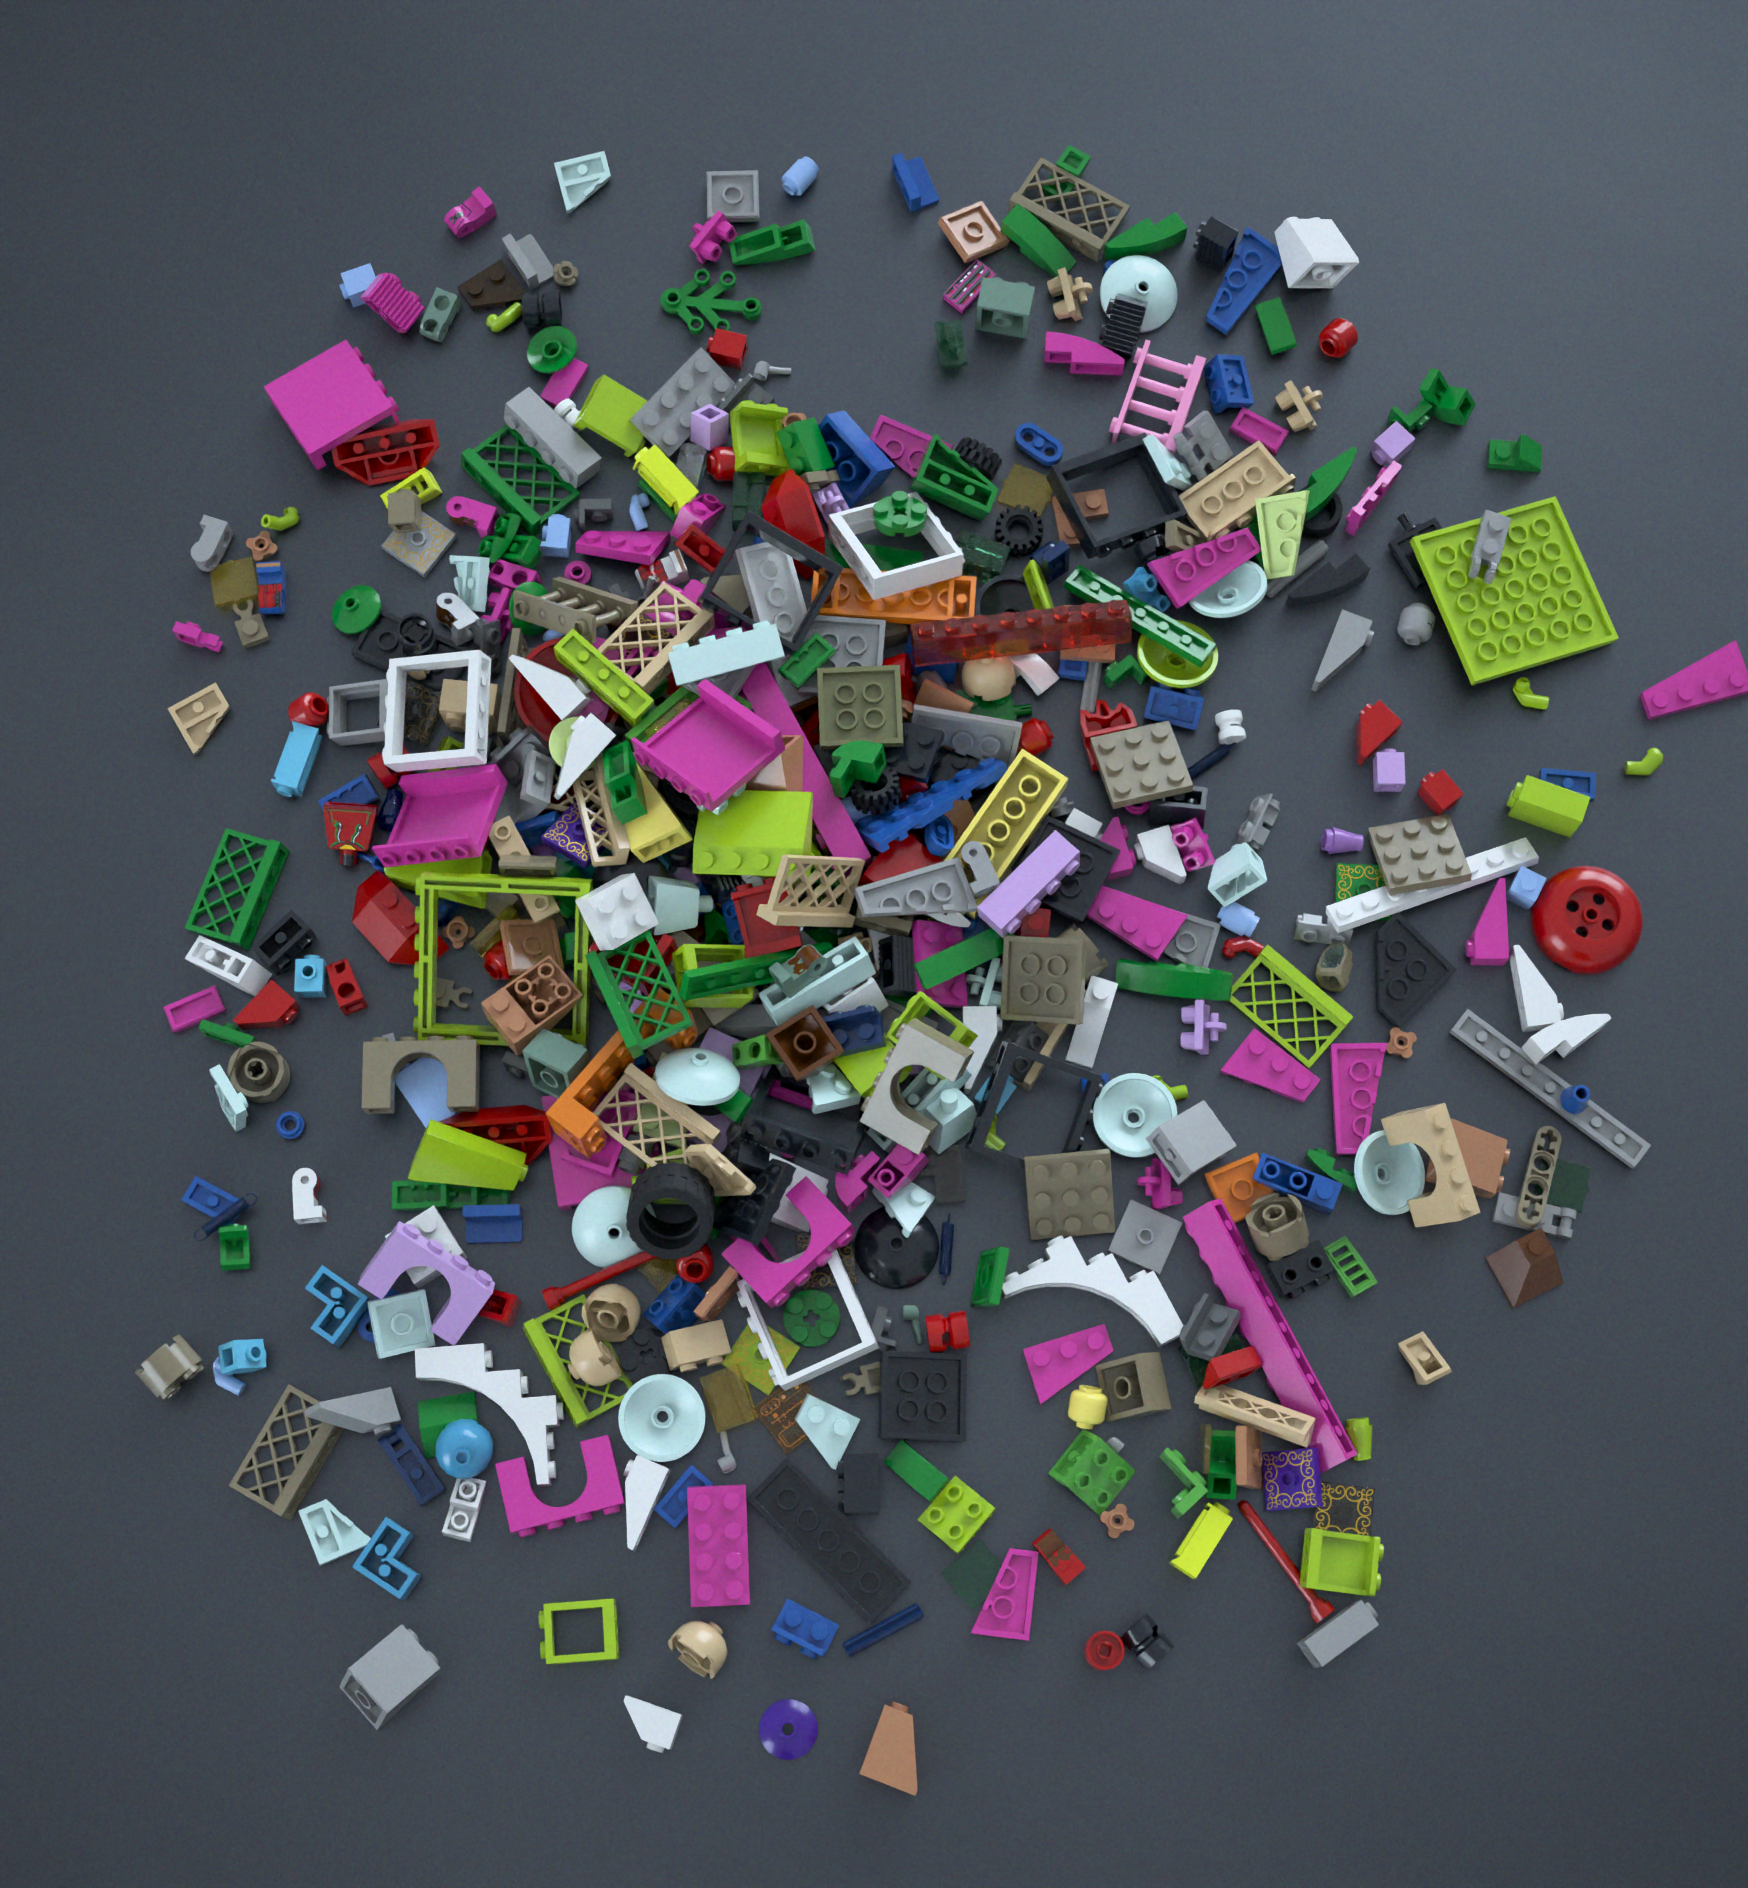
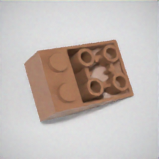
M548 955L481 1002L485 1017L513 1052L519 1056L543 1028L550 1031L583 998V994L551 955Z

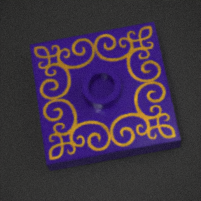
M575 801L541 838L542 843L582 867L587 868L592 861L577 801ZM596 822L591 827L592 831L600 836H603L606 832V828ZM603 845L597 849L598 856L606 848Z
M1318 1448L1262 1453L1266 1511L1323 1507Z

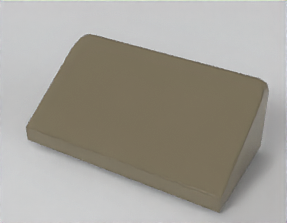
M502 855L498 866L501 875L557 876L558 858L557 856Z

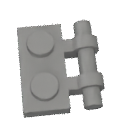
M1203 410L1184 426L1188 433L1186 438L1182 432L1173 436L1179 455L1184 456L1188 463V470L1192 475L1195 474L1198 481L1208 476L1204 470L1205 465L1210 470H1215L1234 455L1209 411ZM1194 445L1200 453L1198 457H1196L1192 450Z

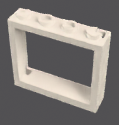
M917 492L909 493L908 496L919 500L927 506L926 524L921 533L939 557L882 573L855 536V534L876 529L873 523V505L875 503L829 515L828 537L873 600L962 576L963 563H965L962 549L958 548L951 534L946 532L939 518L934 516L929 509L928 503L924 502Z
M480 650L389 659V669L386 673L388 695L385 697L387 714L383 727L385 733V747L382 751L384 765L396 772L487 764L491 676L490 657ZM468 666L465 749L402 755L407 672Z
M837 1249L831 1253L832 1258L828 1264L862 1343L788 1376L755 1299L753 1294L755 1290L745 1279L737 1282L740 1291L736 1292L740 1305L742 1308L747 1306L750 1317L747 1318L749 1327L753 1334L758 1332L761 1342L757 1344L764 1360L769 1358L772 1369L768 1370L770 1377L773 1379L775 1386L779 1384L785 1391L879 1348ZM804 1252L799 1253L791 1258H788L780 1263L792 1262L799 1258Z

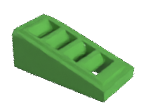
M1346 1235L1324 1248L1335 1269L1336 1276L1351 1299L1378 1283ZM1344 1246L1347 1251L1334 1258L1331 1253ZM1351 1256L1353 1261L1343 1267L1338 1264L1340 1261ZM1357 1266L1359 1269L1357 1272L1350 1276L1345 1274L1347 1270ZM1362 1275L1365 1280L1354 1286L1351 1281Z

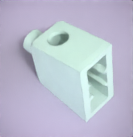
M1247 843L1233 845L1229 852L1215 860L1208 890L1224 907L1228 906L1267 882L1262 859Z
M649 876L647 900L659 924L649 929L653 935L695 928L698 925V912L712 911V896L700 895L699 888L694 883L686 880Z
M956 1087L944 1090L940 1097L929 1104L924 1110L926 1117L939 1123L929 1143L938 1154L971 1131L977 1114L974 1104Z

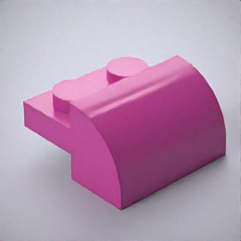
M873 1151L868 1155L865 1153L861 1154L853 1162L852 1166L854 1168L850 1169L848 1175L839 1172L836 1174L835 1188L837 1201L847 1215L868 1197V1186L865 1183L880 1165V1158Z

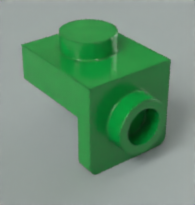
M1425 399L1407 416L1397 406H1394L1390 410L1387 419L1390 426L1397 421L1411 433L1416 428L1422 429L1430 421L1429 414L1433 406Z
M1129 654L1121 662L1116 660L1106 668L1104 684L1111 690L1131 674L1142 685L1146 682L1148 674L1141 667L1138 658L1135 660Z
M239 1224L219 1227L221 1271L250 1269L248 1227Z

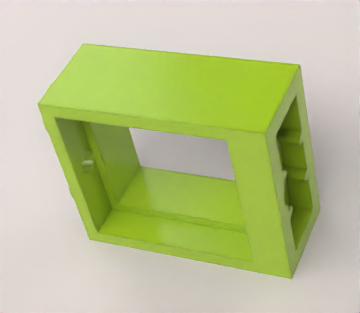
M683 944L672 953L678 992L680 993L683 972L697 969V961L730 962L745 959V945ZM754 986L734 990L732 994H715L684 1001L682 997L681 999L685 1007L741 1008L753 999Z
M921 991L908 1001L905 1011L891 1023L889 1031L885 1035L897 1044L898 1039L895 1037L901 1025L909 1023L914 1018L921 1021L928 1010L932 1008L956 1027L949 1036L953 1040L969 1048L978 1037L975 1032ZM925 1067L926 1069H928L931 1073H933L934 1075H936V1076L939 1077L940 1079H942V1080H945V1079H946V1078L943 1077L942 1075H940V1074L936 1073L935 1071H933V1070H931V1069Z
M616 1599L543 1604L544 1611H539V1627L545 1630V1641H540L541 1659H546V1664L619 1659ZM602 1608L605 1652L555 1656L553 1612Z

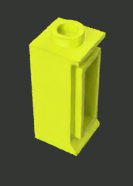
M655 444L649 450L644 447L634 457L636 462L632 469H639L638 473L670 507H674L676 515L681 507L696 498L699 491Z
M1208 1502L1204 1506L1208 1510L1203 1509L1176 1551L1175 1555L1178 1557L1169 1562L1170 1565L1193 1580L1197 1578L1233 1520L1232 1517L1228 1516L1230 1511L1217 1502L1213 1505Z

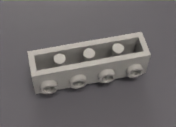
M530 387L505 404L504 420L511 429H515L528 446L534 447L541 454L544 462L552 465L565 482L570 483L577 489L599 472L602 457Z

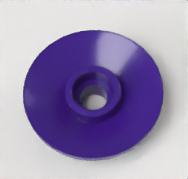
M793 1699L777 1701L767 1708L760 1720L759 1735L765 1749L777 1758L784 1760L800 1758L810 1751L817 1739L818 1724L812 1710L800 1701ZM787 1723L792 1724L794 1727V1732L791 1735L783 1733V1726Z

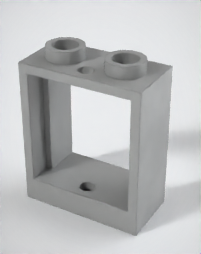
M387 679L329 687V696L327 698L329 710L327 734L329 739L340 746L385 741L383 727L387 714L385 697L388 695ZM379 696V728L347 732V701Z
M1362 1600L1352 1602L1297 1644L1314 1668L1323 1667L1379 1625L1376 1621L1378 1614L1368 1602L1365 1604Z

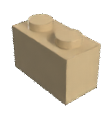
M722 1319L669 1331L661 1337L670 1371L680 1369L681 1373L697 1369V1364L706 1363L707 1367L723 1363V1358L731 1353Z

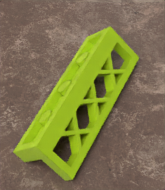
M573 628L554 646L555 658L578 679L583 680L591 691L632 727H635L641 721V717L654 705V700Z

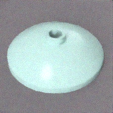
M1132 255L1119 259L1108 268L1100 284V301L1105 313L1110 298L1115 299L1118 293L1148 302L1140 333L1153 331L1165 324L1173 314L1177 304V287L1172 274L1162 263L1147 256ZM1139 285H1144L1147 291H1141Z
M1247 560L1188 602L1194 610L1209 617L1230 618L1241 615L1255 607L1266 594L1267 578L1265 572L1259 565Z
M682 1048L665 1055L659 1060L655 1069V1080L659 1088L671 1098L687 1104L706 1106L719 1104L732 1098L739 1089L740 1074L731 1061L717 1052L703 1048Z
M1140 1073L1124 1074L1112 1079L1102 1088L1099 1097L1094 1102L1093 1124L1100 1140L1113 1152L1126 1157H1145L1155 1153L1146 1138L1158 1126L1177 1116V1107L1170 1091L1157 1079ZM1128 1115H1137L1138 1122L1131 1123L1128 1120Z
M1382 1130L1370 1134L1359 1146L1355 1157L1354 1173L1357 1187L1363 1199L1374 1210L1385 1215H1398L1409 1211L1407 1200L1422 1195L1425 1185L1423 1160L1414 1143L1389 1146L1385 1131Z
M619 1185L598 1188L589 1193L576 1208L572 1221L574 1243L581 1255L598 1267L605 1269L644 1251L632 1241L626 1227V1215L631 1188ZM649 1203L646 1208L656 1218L654 1209ZM617 1228L620 1233L617 1236H611L609 1230Z
M656 1374L645 1377L627 1391L621 1402L618 1415L620 1432L629 1448L645 1459L657 1462L678 1459L695 1447L703 1433L705 1408L702 1399L691 1384L677 1376ZM660 1411H665L668 1414L667 1421L661 1422L658 1420L657 1415Z

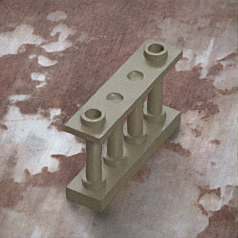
M560 576L552 579V592L539 597L519 590L513 591L515 618L565 635L573 628L589 643L596 642V628L607 624L620 627L638 608L637 601Z

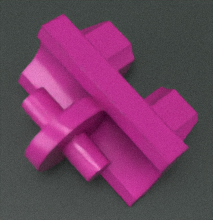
M717 211L710 221L707 220L703 226L698 223L693 225L692 231L696 235L691 240L692 243L689 246L697 255L699 262L704 264L707 259L716 262L722 253L719 244L723 240L728 243L732 242L737 236V232L727 221L724 213Z
M504 587L501 593L491 592L488 598V606L493 610L492 615L480 617V619H486L487 623L500 620L501 643H504L508 631H512V628H514L509 615V602L512 590Z
M1196 817L1170 827L1173 842L1179 848L1183 857L1182 862L1187 871L1191 872L1215 863L1207 843L1209 837L1207 833L1202 832Z
M1160 1158L1151 1159V1167H1145V1177L1137 1178V1185L1145 1186V1196H1151V1209L1160 1210L1183 1202L1182 1190L1171 1188V1179L1174 1178Z

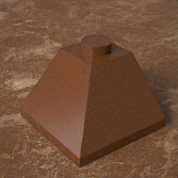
M1542 1228L1512 1242L1485 1258L1512 1308L1564 1283L1556 1253Z

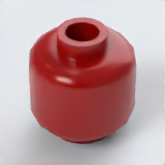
M1342 318L1333 319L1319 334L1321 350L1326 355L1336 358L1345 356L1358 341V333L1354 324Z
M733 446L715 447L711 454L707 455V472L716 481H737L741 477L742 472H735Z
M305 693L290 703L288 708L289 719L291 723L294 721L317 728L328 719V704L322 696L316 693Z
M1032 718L1022 724L1017 748L1018 753L1024 749L1036 757L1052 747V739L1055 737L1044 719L1040 721L1037 718Z
M501 939L485 953L484 968L495 980H510L514 975L508 974Z
M706 1244L691 1256L676 1259V1268L680 1277L690 1283H699L705 1281L713 1271V1254Z

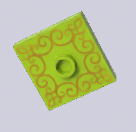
M747 1324L731 1348V1353L725 1357L721 1365L770 1396L776 1387L768 1371L772 1369L769 1358L764 1360L757 1344L761 1342L758 1332L753 1334L749 1324ZM767 1326L785 1370H787L801 1347Z

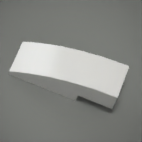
M1590 1014L1559 1021L1531 1036L1522 1046V1049L1536 1065L1555 1050L1562 1058H1565L1599 1032L1611 1020L1609 1014Z

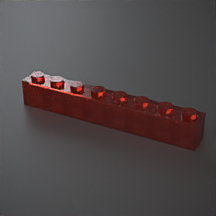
M1111 600L1103 603H1085L1076 606H1058L1049 609H1031L1013 613L1004 612L996 615H977L969 618H950L933 622L923 621L910 624L911 651L915 667L1129 643L1131 642L1132 615L1127 600Z

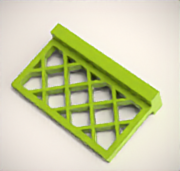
M1269 945L1262 950L1256 960L1232 986L1231 999L1229 1001L1308 1069L1353 1020V1016ZM1260 963L1270 970L1271 981L1254 982L1253 971ZM1273 973L1281 980L1274 981ZM1251 975V982L1244 983L1245 980ZM1287 984L1291 988L1292 999L1275 1000L1274 985ZM1271 985L1272 1001L1256 1002L1255 986ZM1239 987H1252L1253 1002L1241 1003L1232 996ZM1295 992L1302 998L1295 999ZM1308 1002L1312 1005L1313 1017L1297 1018L1296 1003ZM1292 1003L1294 1019L1277 1020L1276 1004ZM1273 1004L1274 1020L1262 1021L1257 1017L1256 1005ZM1245 1006H1253V1013ZM1316 1010H1318L1323 1015V1017H1317ZM1329 1020L1337 1028L1330 1036L1318 1037L1317 1021ZM1314 1021L1315 1037L1298 1038L1297 1022ZM1294 1022L1295 1038L1283 1039L1278 1035V1023ZM1266 1024H1274L1275 1031ZM1319 1040H1326L1319 1048ZM1315 1041L1316 1053L1309 1060L1299 1053V1042ZM1288 1042H1295L1296 1049L1293 1048Z
M584 1294L535 1320L533 1318L523 1323L522 1328L560 1401L563 1402L564 1408L575 1429L620 1405L625 1394L620 1397L608 1394L611 1382L607 1384L605 1392L588 1388L589 1384L587 1383L586 1386L573 1383L570 1377V1370L567 1372L564 1364L569 1365L572 1362L560 1358L557 1353L560 1342L568 1345L573 1343L571 1340L561 1338L566 1323L582 1328L581 1333L588 1329L585 1323L568 1319L571 1308L579 1304L583 1306L587 1299ZM566 1311L565 1317L558 1316ZM550 1319L563 1322L559 1336L546 1333L542 1323ZM551 1340L557 1341L555 1348H554V1346H553ZM602 1340V1342L605 1344L607 1348L611 1347L619 1362V1358L615 1350L613 1349L610 1341ZM622 1370L621 1376L615 1380L624 1382L629 1390L633 1384L625 1377ZM578 1390L584 1391V1392H583V1395H582V1398H581V1396H580ZM587 1392L603 1397L601 1406L590 1413L584 1403ZM606 1398L612 1399L611 1402L605 1404Z

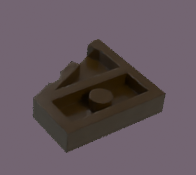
M501 259L457 287L459 293L473 311L483 310L487 307L506 306L505 303L521 301L522 303V293H526Z

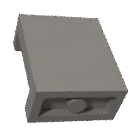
M533 749L526 754L523 778L514 786L508 782L493 823L510 815L513 823L516 824L536 817L550 804L555 770L553 758Z
M1204 1100L1158 1126L1146 1138L1178 1185L1218 1158L1222 1159L1237 1146Z

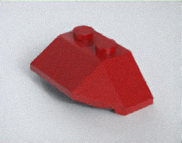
M434 419L407 420L399 424L391 423L367 428L331 449L336 468L343 470L369 486L408 478L423 467L426 468L440 447V441Z
M789 469L773 479L761 506L764 520L825 556V535L809 487L796 475L793 469ZM793 558L796 572L806 580L813 578L814 570Z
M377 870L357 887L352 923L388 963L415 965V962L419 961V951H415V935L419 934L420 923L415 922L416 908L392 881ZM437 933L438 960L450 948Z
M527 1105L480 1108L479 1112H461L438 1121L526 1153L525 1165H530L552 1141L551 1125L546 1111Z

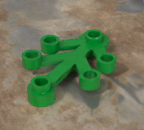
M698 269L694 274V279L682 288H669L660 297L662 308L668 313L678 314L688 325L690 333L694 335H699L704 331V322L700 317H694L687 308H697L713 326L715 331L721 325L727 327L726 331H730V324L727 320L720 319L713 310L741 312L743 318L748 321H755L762 314L761 302L754 297L746 298L744 301L715 299L724 291L735 287L736 276L731 271L723 272L720 276V281L699 297H691L689 295L699 287L709 285L710 274L706 269ZM701 275H704V276L707 277V278H706L705 280H703V281L698 280V277L701 276ZM731 278L732 282L725 283L724 279ZM672 297L678 298L675 302H670L669 299ZM750 304L756 306L754 309L747 308V306ZM694 323L701 325L699 328L692 327Z

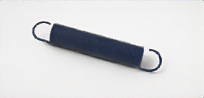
M1236 742L1230 745L1223 743L1207 756L1187 768L1191 780L1216 764L1223 757L1229 755L1230 751L1228 748H1232Z
M248 1193L245 1195H255L256 1201L253 1204L249 1205L244 1197H242L203 1225L201 1229L207 1235L204 1239H196L195 1234L199 1229L196 1230L194 1233L195 1240H205L209 1235L219 1230V1227L226 1225L240 1213L257 1202L256 1194Z
M950 1212L948 1214V1221L942 1223L939 1274H942L943 1285L946 1283V1278L943 1283V1275H951L954 1224L950 1223Z

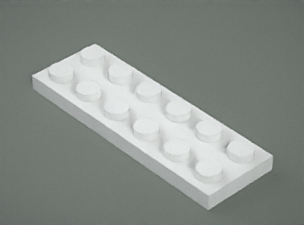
M767 542L735 550L754 621L759 623L768 620L770 625L776 623L779 635L791 641L804 618V614L807 612L793 558ZM788 654L783 658L768 661L766 664L789 706H792L813 696L798 695L797 690L778 673V669L791 657Z

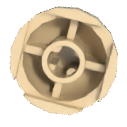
M983 649L973 653L964 663L961 676L964 692L969 697L974 698V695L982 696L983 701L998 700L1009 695L1011 687L1016 685L1013 663L1003 652L994 649Z
M606 1284L595 1289L582 1307V1318L588 1329L591 1326L595 1327L605 1338L604 1340L610 1342L626 1340L629 1335H632L640 1320L641 1309L637 1297L632 1291L618 1284Z
M593 1326L581 1333L571 1344L569 1357L572 1363L568 1365V1368L576 1380L581 1377L589 1385L603 1386L620 1377L622 1370L611 1347L607 1348L602 1342L605 1338Z
M689 1621L678 1628L668 1641L672 1652L677 1648L681 1653L678 1659L702 1677L710 1673V1679H713L721 1669L727 1656L726 1642L721 1636L723 1631L713 1622L707 1624L702 1621Z

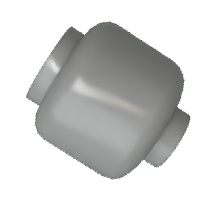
M1413 603L1401 611L1397 632L1404 638L1407 644L1419 645L1422 642H1426L1432 636L1435 615L1427 605Z

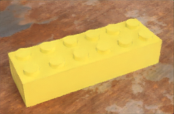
M1022 749L944 861L959 857L970 886L974 879L970 870L962 864L961 850L966 843L977 841L984 846L1001 883L1040 827L1045 815L1049 814L1067 788L1068 778ZM987 894V895H985V896H982V897H980V898L975 899L976 904H977V907H978L990 894ZM978 909L976 912H966L965 914L975 920L978 916Z

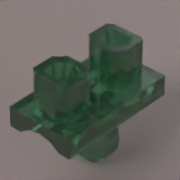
M961 318L949 322H935L934 326L941 368L948 370L967 365Z

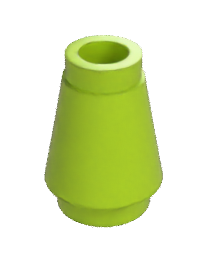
M1369 1417L1346 1420V1427L1344 1429L1358 1454L1354 1456V1461L1371 1459L1373 1424H1369Z

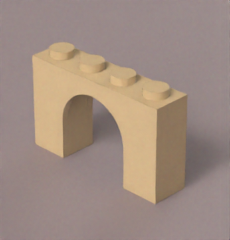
M1445 1103L1402 1111L1381 1119L1389 1146L1405 1143L1419 1145L1428 1153L1436 1170L1437 1182L1435 1190L1407 1200L1415 1228L1461 1221L1480 1213Z

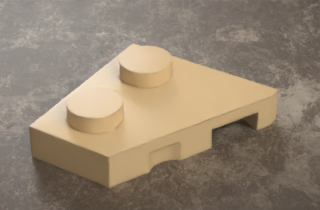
M215 682L169 707L168 710L192 753L196 755L226 715L230 706Z
M711 1144L690 1145L684 1152L692 1166L709 1179V1183L715 1191L714 1196L751 1195L756 1189L755 1184Z

